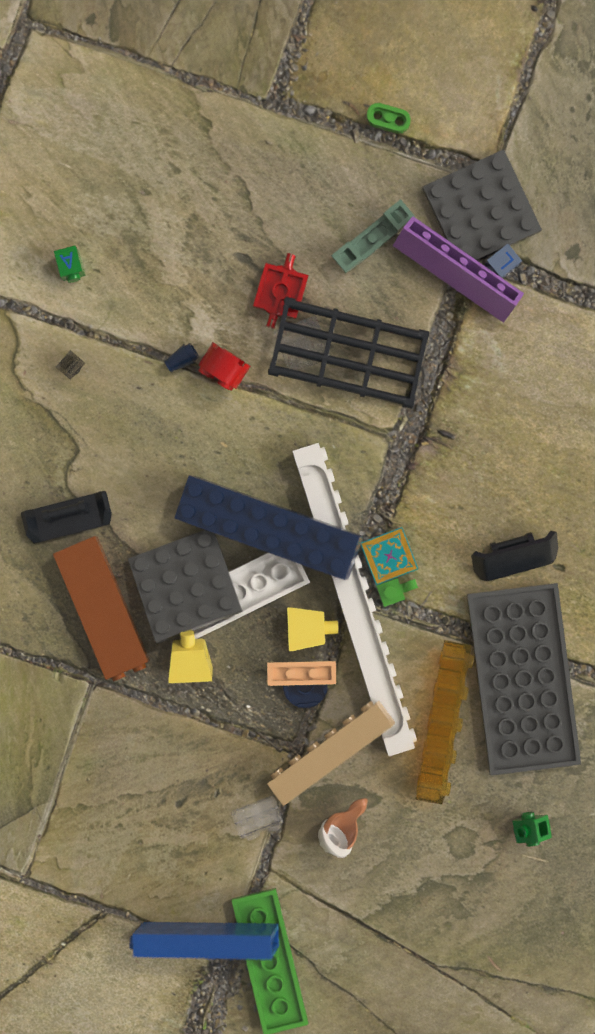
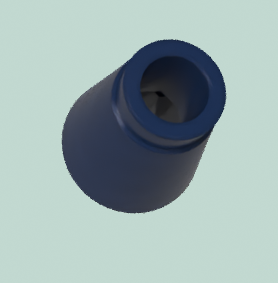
M188 343L187 345L183 344L164 362L168 370L173 372L196 363L195 360L199 359V355L193 345Z

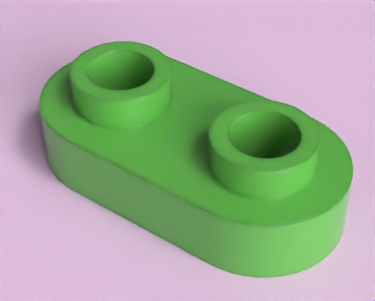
M374 103L367 110V121L373 127L401 134L406 132L410 126L411 117L403 109L382 103ZM380 114L382 118L377 120L374 118V115ZM401 120L403 124L398 126L395 124V121Z

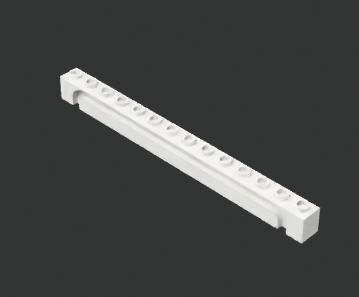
M319 443L294 450L293 456L313 518L346 529L345 525H348L345 511L340 512L338 506L342 501L338 490L334 491L331 484L335 479L331 468L327 469L324 462L328 460L325 448H320ZM357 555L349 579L343 580L332 576L370 700L373 704L380 701L395 721V724L390 729L381 734L387 754L392 756L414 749L413 742H417L414 729H409L407 724L410 716L407 707L402 708L400 702L403 694L400 685L395 686L393 677L397 675L393 663L388 664L386 655L390 653L386 641L381 642L379 633H383L379 619L374 620L372 612L376 611L372 598H367L365 590H368L369 586L366 577L360 576L359 568H362L359 555Z

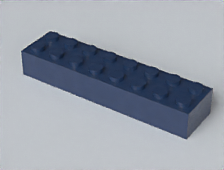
M192 475L188 476L174 519L343 580H347L350 577L364 537L352 531Z

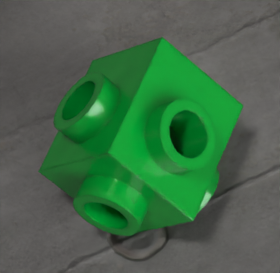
M534 812L521 813L520 818L512 821L516 843H526L527 847H532L552 838L548 815H535Z

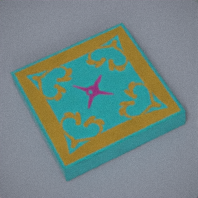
M402 527L361 542V548L376 585L418 570Z

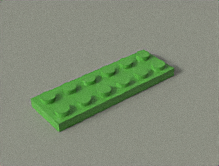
M273 888L232 898L231 901L237 923H278L279 947L272 960L246 959L263 1034H273L309 1025L277 889Z

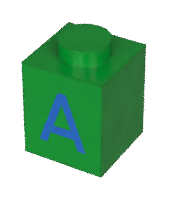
M76 245L54 251L60 277L63 281L73 283L81 280L80 277L86 276Z

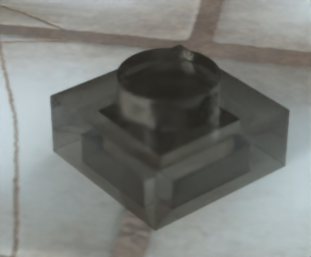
M70 350L55 367L71 380L74 375L80 372L85 362Z

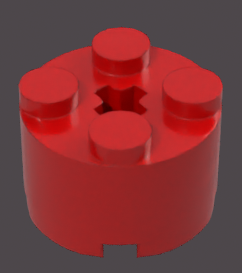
M212 342L198 364L200 366L198 371L208 378H218L217 383L232 391L233 388H238L251 366Z

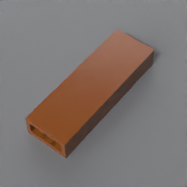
M93 536L53 553L105 679L112 678L114 682L125 677L124 672L133 669L135 673L146 668L145 663L149 662L150 659L99 538Z

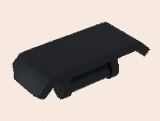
M99 491L94 494L21 512L26 536L34 544L109 525L112 516L106 491Z
M550 530L546 537L534 540L532 533L529 532L517 538L499 543H490V553L483 554L475 551L471 555L473 570L481 580L492 581L550 565L557 557V532Z

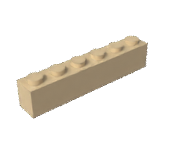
M372 701L367 703L360 709L363 713L355 718L352 714L342 722L344 727L337 731L336 728H333L324 735L326 740L321 744L317 741L306 748L308 751L306 755L301 758L298 754L288 762L290 766L283 771L282 768H279L270 775L272 780L267 784L283 806L395 724V721L380 701L375 704Z

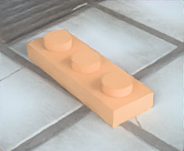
M336 661L267 662L268 686L336 684Z

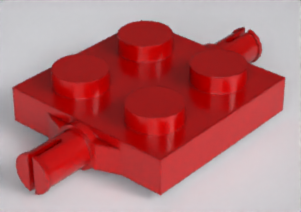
M287 253L284 266L265 263L254 300V308L264 310L269 314L266 327L270 328L271 325V329H275L278 316H282L285 297L295 298V301L302 302L309 275L297 272L292 268L296 255L292 254L291 256V253ZM288 308L287 317L297 319L299 311Z

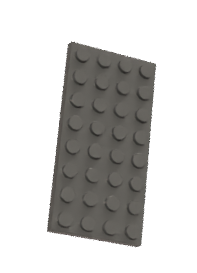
M558 583L467 594L490 775L581 765Z

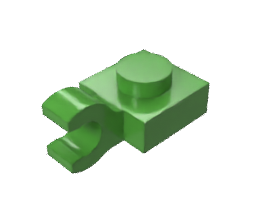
M398 578L377 585L384 607L405 600L404 592L418 588L415 579L400 584Z

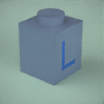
M506 244L490 257L484 265L501 278H504L518 267L522 260L510 245Z

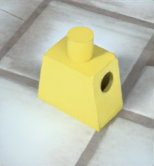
M287 607L289 651L325 644L326 634H338V620L324 621V612Z
M193 630L181 632V640H174L172 643L169 683L212 681L213 666L205 640L195 639Z

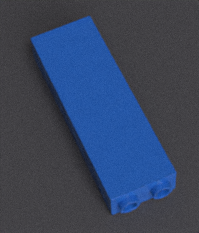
M143 922L133 935L130 936L129 945L130 949L133 950V957L272 960L279 947L278 923Z

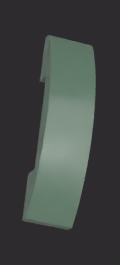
M400 199L385 211L383 216L351 242L348 241L331 257L346 274L402 230L412 216L415 217L414 214Z

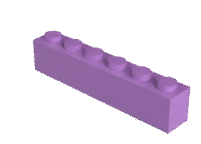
M413 216L404 226L393 244L403 254L503 323L524 295L519 289Z

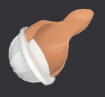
M367 798L354 801L346 812L335 813L321 824L318 839L320 846L325 852L340 858L346 857L351 852L358 834L357 818L365 812L368 803Z

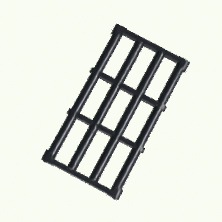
M285 297L268 375L278 377V375L313 383L317 387H330L359 394L363 398L367 396L401 404L405 408H413L429 331L422 329L418 331L382 322L381 319L373 320L340 312L336 308L332 310L295 301V298ZM288 308L331 318L328 332L286 322ZM336 320L374 329L372 342L333 333ZM283 330L326 340L324 352L319 353L281 344ZM384 331L421 340L419 353L377 344L379 332ZM331 342L368 350L367 364L328 355ZM278 352L321 362L319 374L314 375L276 366ZM375 352L416 362L414 375L373 366ZM326 364L363 372L362 386L323 377ZM370 374L412 384L409 397L368 388Z

